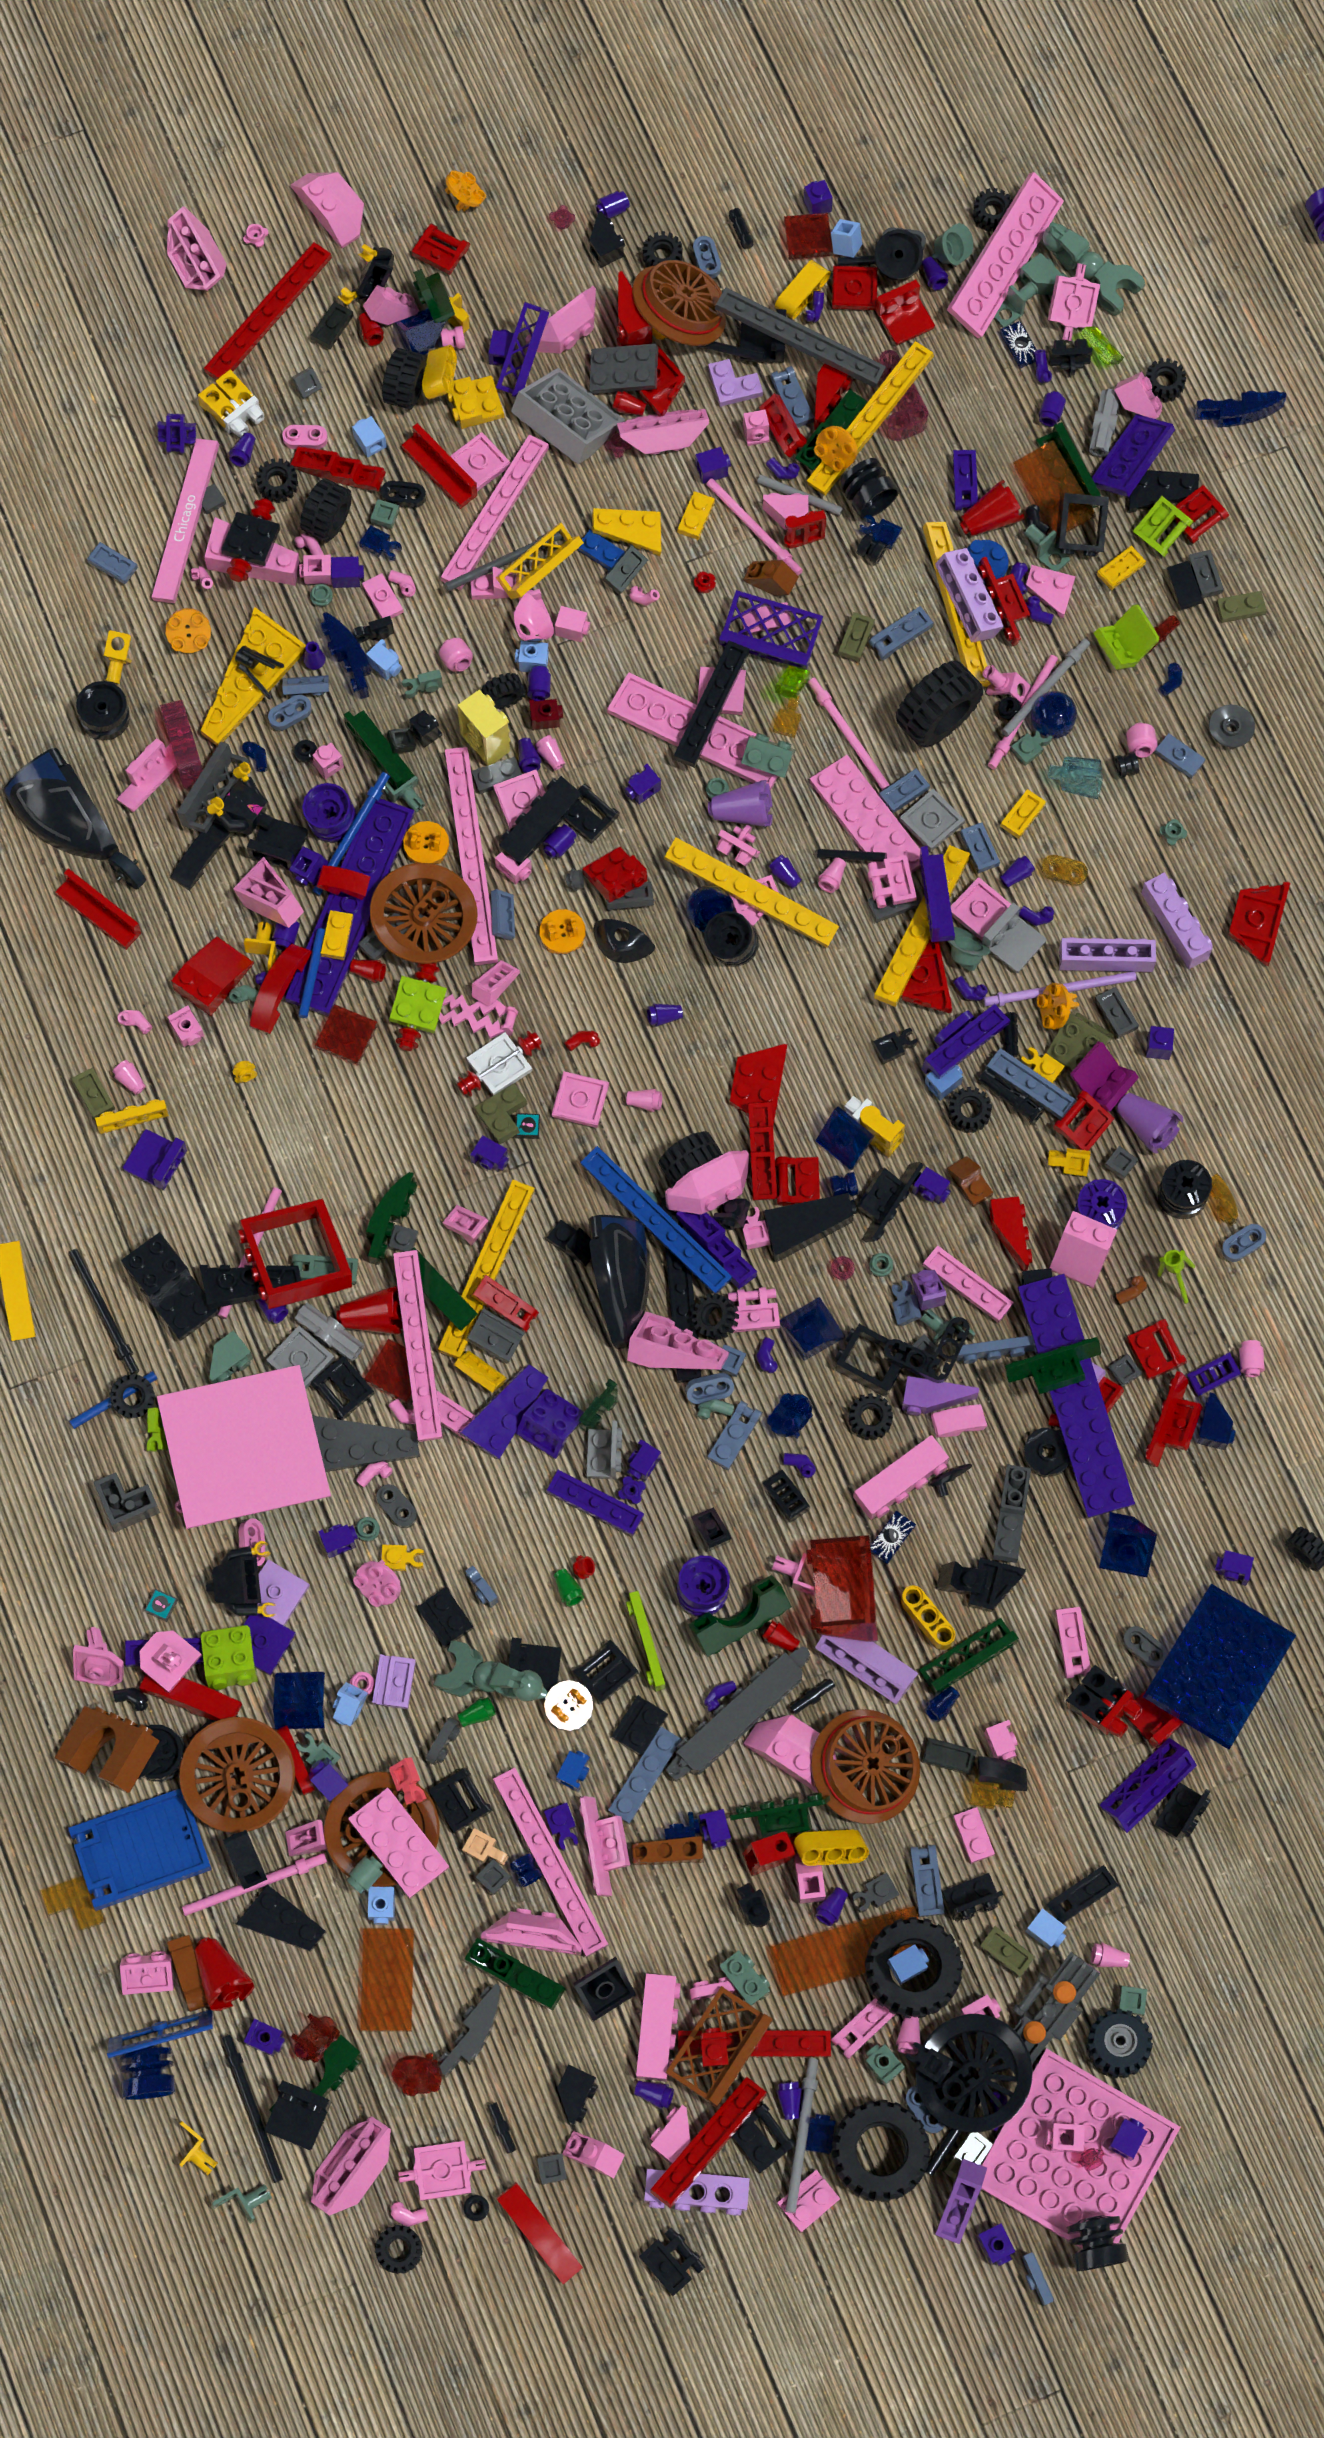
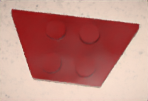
M658 346L657 389L637 391L657 415L661 417L666 414L685 383V376Z
M1283 882L1282 885L1271 887L1265 885L1257 889H1242L1238 895L1228 935L1265 966L1270 964L1290 882Z
M930 937L901 998L903 1001L952 1013V1004L939 942H931Z
M781 1044L737 1057L730 1096V1104L733 1107L744 1111L746 1116L749 1117L748 1103L772 1101L774 1126L788 1044Z

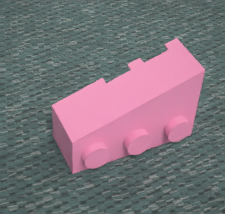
M264 856L233 888L246 908L289 928L304 912L292 892Z

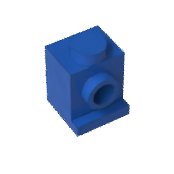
M569 1751L556 1776V1782L579 1793L581 1786L578 1782L579 1780L583 1782L590 1770L587 1767L590 1757L580 1751H576V1753Z

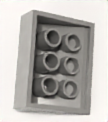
M559 368L520 390L511 410L521 421L577 464L591 457L618 430L617 423L625 422L624 418Z

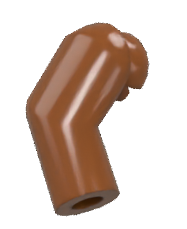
M1143 1276L1132 1278L1131 1283L1133 1286L1116 1294L1120 1305L1137 1298L1146 1290L1147 1282H1144Z

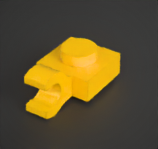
M1067 1148L1066 1154H1063L1057 1150H1049L1048 1165L1064 1167L1063 1173L1087 1176L1091 1151Z

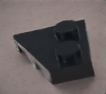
M980 1557L977 1569H984L988 1572L983 1596L971 1594L968 1606L992 1612L1025 1575L1026 1569Z

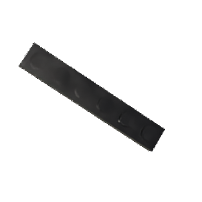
M728 641L676 749L673 760L695 768L749 655V648Z

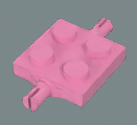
M1077 263L1075 277L1056 276L1047 320L1058 322L1065 326L1062 340L1071 341L1074 328L1092 329L1100 284L1084 279L1087 266L1085 264Z
M465 2141L414 2148V2170L399 2172V2177H401L399 2181L401 2183L415 2180L419 2187L420 2201L471 2194V2172L486 2170V2165H481L486 2164L485 2159L470 2161L466 2154Z

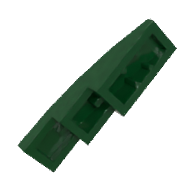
M418 1251L423 1292L462 1331L478 1313Z

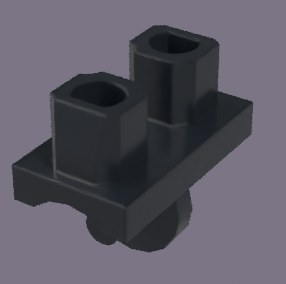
M1086 339L1075 340L1074 348H1066V341L1055 340L1050 356V366H1061V369H1069L1070 376L1075 375V369H1082L1083 365L1091 363L1092 347H1088Z
M751 1883L738 1888L737 1892L741 1898L738 1902L747 1926L749 1924L755 1927L767 1925L770 1921V1913L761 1889L755 1891Z

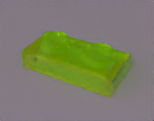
M1096 326L1085 327L1080 334L1087 340L1088 346L1092 347L1099 354L1098 357L1104 364L1115 365L1124 359Z
M788 665L776 683L775 693L781 694L786 698H797L809 680L810 670Z

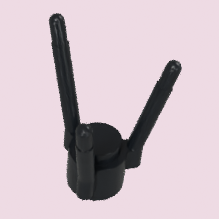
M247 646L241 647L235 657V660L240 663L238 669L245 672L268 699H272L270 693L250 672L249 668H255L258 663L272 669L275 668V665L283 668L284 664L262 655Z

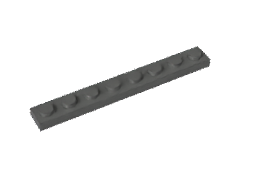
M725 287L716 303V310L876 388L885 371L886 366Z

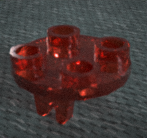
M310 2013L307 2018L311 2023L302 2030L299 2036L293 2033L291 2038L295 2042V2055L300 2060H311L315 2063L323 2057L324 2051L330 2044L338 2039L340 2031L331 2017L323 2016L317 2018Z
M427 2053L425 2057L405 2056L394 2063L392 2070L393 2080L402 2088V2092L405 2095L437 2092L440 2089L443 2074L437 2065V2060H432V2053Z

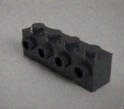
M562 776L558 779H552L546 787L548 791L542 797L538 795L530 805L532 807L527 814L523 812L515 821L517 825L513 830H507L499 839L501 841L499 844L500 848L507 855L513 857L519 865L537 850L583 798L582 793Z

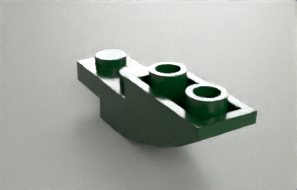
M849 389L824 423L821 422L795 459L814 471L822 461L814 452L818 434L830 426H839L846 430L868 401Z
M408 1172L388 1190L369 1221L366 1235L367 1239L373 1240L368 1254L369 1263L379 1265L381 1258L385 1259L388 1245H385L387 1237H392L395 1223L392 1222L402 1224L403 1218L409 1215L411 1204L408 1203L410 1195H415L418 1185L412 1172Z
M478 1937L465 1957V1960L476 1968L552 2011L566 1990L564 1986L522 1964L516 1958Z

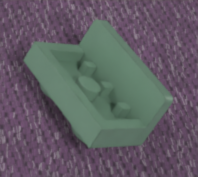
M757 733L756 736H750L741 763L785 778L792 756L796 751L791 748L792 744L778 740V743L769 741V736Z
M738 1950L721 1963L720 1968L744 2000L752 2006L759 1999L762 2001L769 1995L770 1990L768 1987H770V1984L762 1974L758 1975L752 1968L755 1964L746 1953L742 1955Z

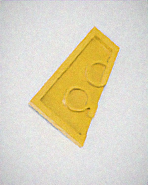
M593 508V533L617 542L621 540L630 543L640 550L644 548L652 551L657 556L661 555L660 512Z

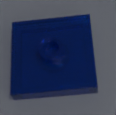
M838 1106L831 1113L815 1141L848 1169L853 1170L874 1135Z

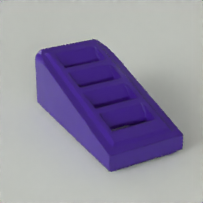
M1229 1352L1187 1374L1199 1397L1242 1376ZM1227 1362L1232 1373L1227 1374L1222 1365L1223 1363ZM1217 1366L1223 1375L1221 1379L1218 1378L1214 1370ZM1210 1371L1215 1382L1210 1383L1205 1372ZM1201 1375L1206 1387H1201L1196 1376Z

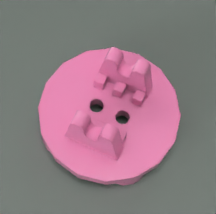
M382 1559L379 1562L369 1561L363 1563L353 1578L355 1586L360 1589L370 1604L375 1607L393 1603L400 1596L401 1581L388 1566L384 1565L385 1562Z

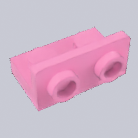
M156 1951L146 1956L132 1953L121 1959L120 1973L123 1995L174 1990L171 1953L166 1954L165 1951Z

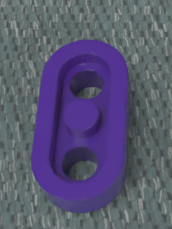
M969 1010L963 1012L942 1029L934 1038V1041L940 1047L975 1019L974 1015Z

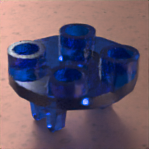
M786 1393L780 1398V1403L767 1418V1424L779 1437H792L793 1435L798 1439L800 1436L798 1431L813 1416V1406L811 1401L803 1394L791 1395Z

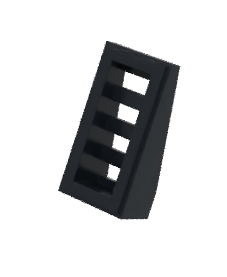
M783 1470L762 1483L789 1523L810 1510V1505ZM780 1479L784 1481V1483H782L775 1489H773L771 1486ZM785 1487L789 1488V1490L781 1496L777 1494ZM791 1494L794 1495V1498L786 1503L782 1501ZM798 1501L800 1505L790 1511L788 1507Z

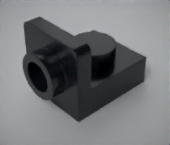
M740 1198L729 1200L724 1203L722 1213H714L713 1218L725 1230L744 1228L750 1202L747 1199Z

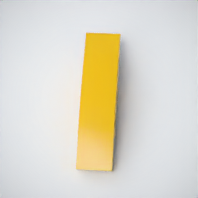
M20 1240L0 1244V1278L11 1341L36 1337Z

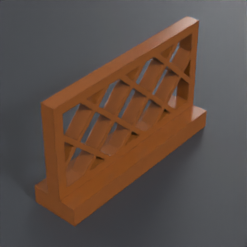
M721 1986L667 2069L666 2074L717 2108L773 2019ZM722 1994L732 2000L734 2010L719 2013L717 2002ZM736 2003H737L738 2005H740L741 2007H743V2008L737 2009V2008H736ZM715 2007L716 2014L709 2015ZM749 2011L756 2016L751 2025L740 2027L739 2012ZM735 2014L737 2028L723 2031L720 2016ZM717 2017L721 2032H727L728 2034L738 2031L740 2043L737 2047L727 2049V2052L734 2051L730 2059L728 2057V2066L717 2070L709 2067L710 2071L695 2074L692 2060L702 2058V2054L691 2056L689 2045L692 2041L700 2039V2036H696L700 2028L701 2032L705 2033L703 2024L706 2019ZM748 2029V2031L743 2037L741 2031ZM687 2050L688 2057L682 2058ZM689 2060L692 2075L681 2077L673 2071L678 2062ZM720 2073L717 2079L715 2080L714 2074ZM711 2075L712 2087L708 2093L698 2088L696 2077ZM693 2078L694 2085L687 2081V2079Z

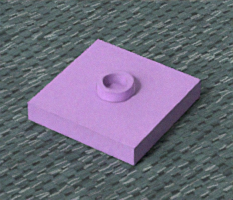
M267 1560L258 1574L261 1603L257 1605L262 1606L268 1602L275 1603L276 1606L268 1605L266 1612L268 1614H276L269 1618L285 1626L309 1589L310 1584L274 1562Z

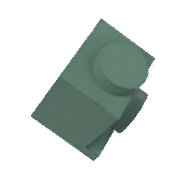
M876 2044L866 2053L869 2057L865 2060L866 2065L884 2086L905 2068L886 2044L881 2048ZM882 2057L887 2058L888 2065L881 2066L879 2059Z

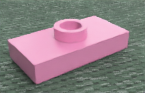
M382 573L362 583V587L381 618L390 616L392 619L404 613L401 604Z

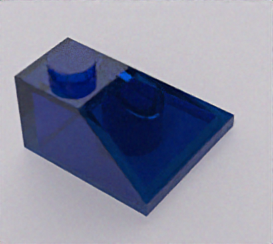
M427 308L419 311L416 315L395 322V325L407 350L425 355L429 352V349L434 348L446 321L434 323L430 310Z
M820 1297L779 1320L803 1361L845 1338L842 1330Z
M1109 1512L1099 1568L1147 1577L1157 1533L1133 1516Z

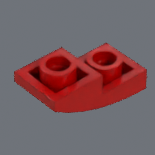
M323 865L316 887L336 895L343 892L363 900L366 896L370 876L340 867Z

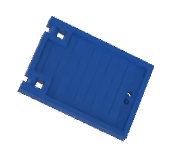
M181 1788L68 1828L71 1838H76L77 1841L74 1848L90 1894L94 1893L95 1899L92 1900L95 1911L212 1870L193 1812L188 1807ZM93 1833L94 1838L87 1840L86 1835ZM110 1887L112 1893L105 1895L103 1889Z

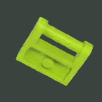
M1161 496L1133 532L1160 555L1165 557L1170 546L1187 526L1190 527L1194 521ZM1175 517L1179 518V523L1161 544L1156 542Z

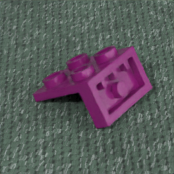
M1100 1041L1093 1046L1070 1074L1081 1091L1089 1093L1109 1112L1139 1078L1135 1071L1120 1067L1103 1042Z

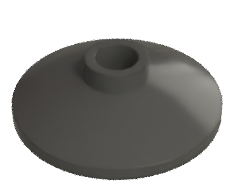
M1232 704L1224 705L1212 714L1209 721V731L1214 740L1219 744L1230 748L1240 747L1248 743L1253 737L1255 721L1250 712L1245 708ZM1232 727L1235 731H1228L1227 728Z

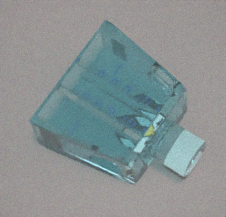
M1065 757L1062 766L1050 765L1048 778L1060 780L1061 789L1064 792L1098 799L1103 782L1101 760Z

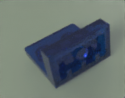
M286 1672L275 1674L273 1702L275 1729L286 1725L289 1729L325 1728L324 1672Z

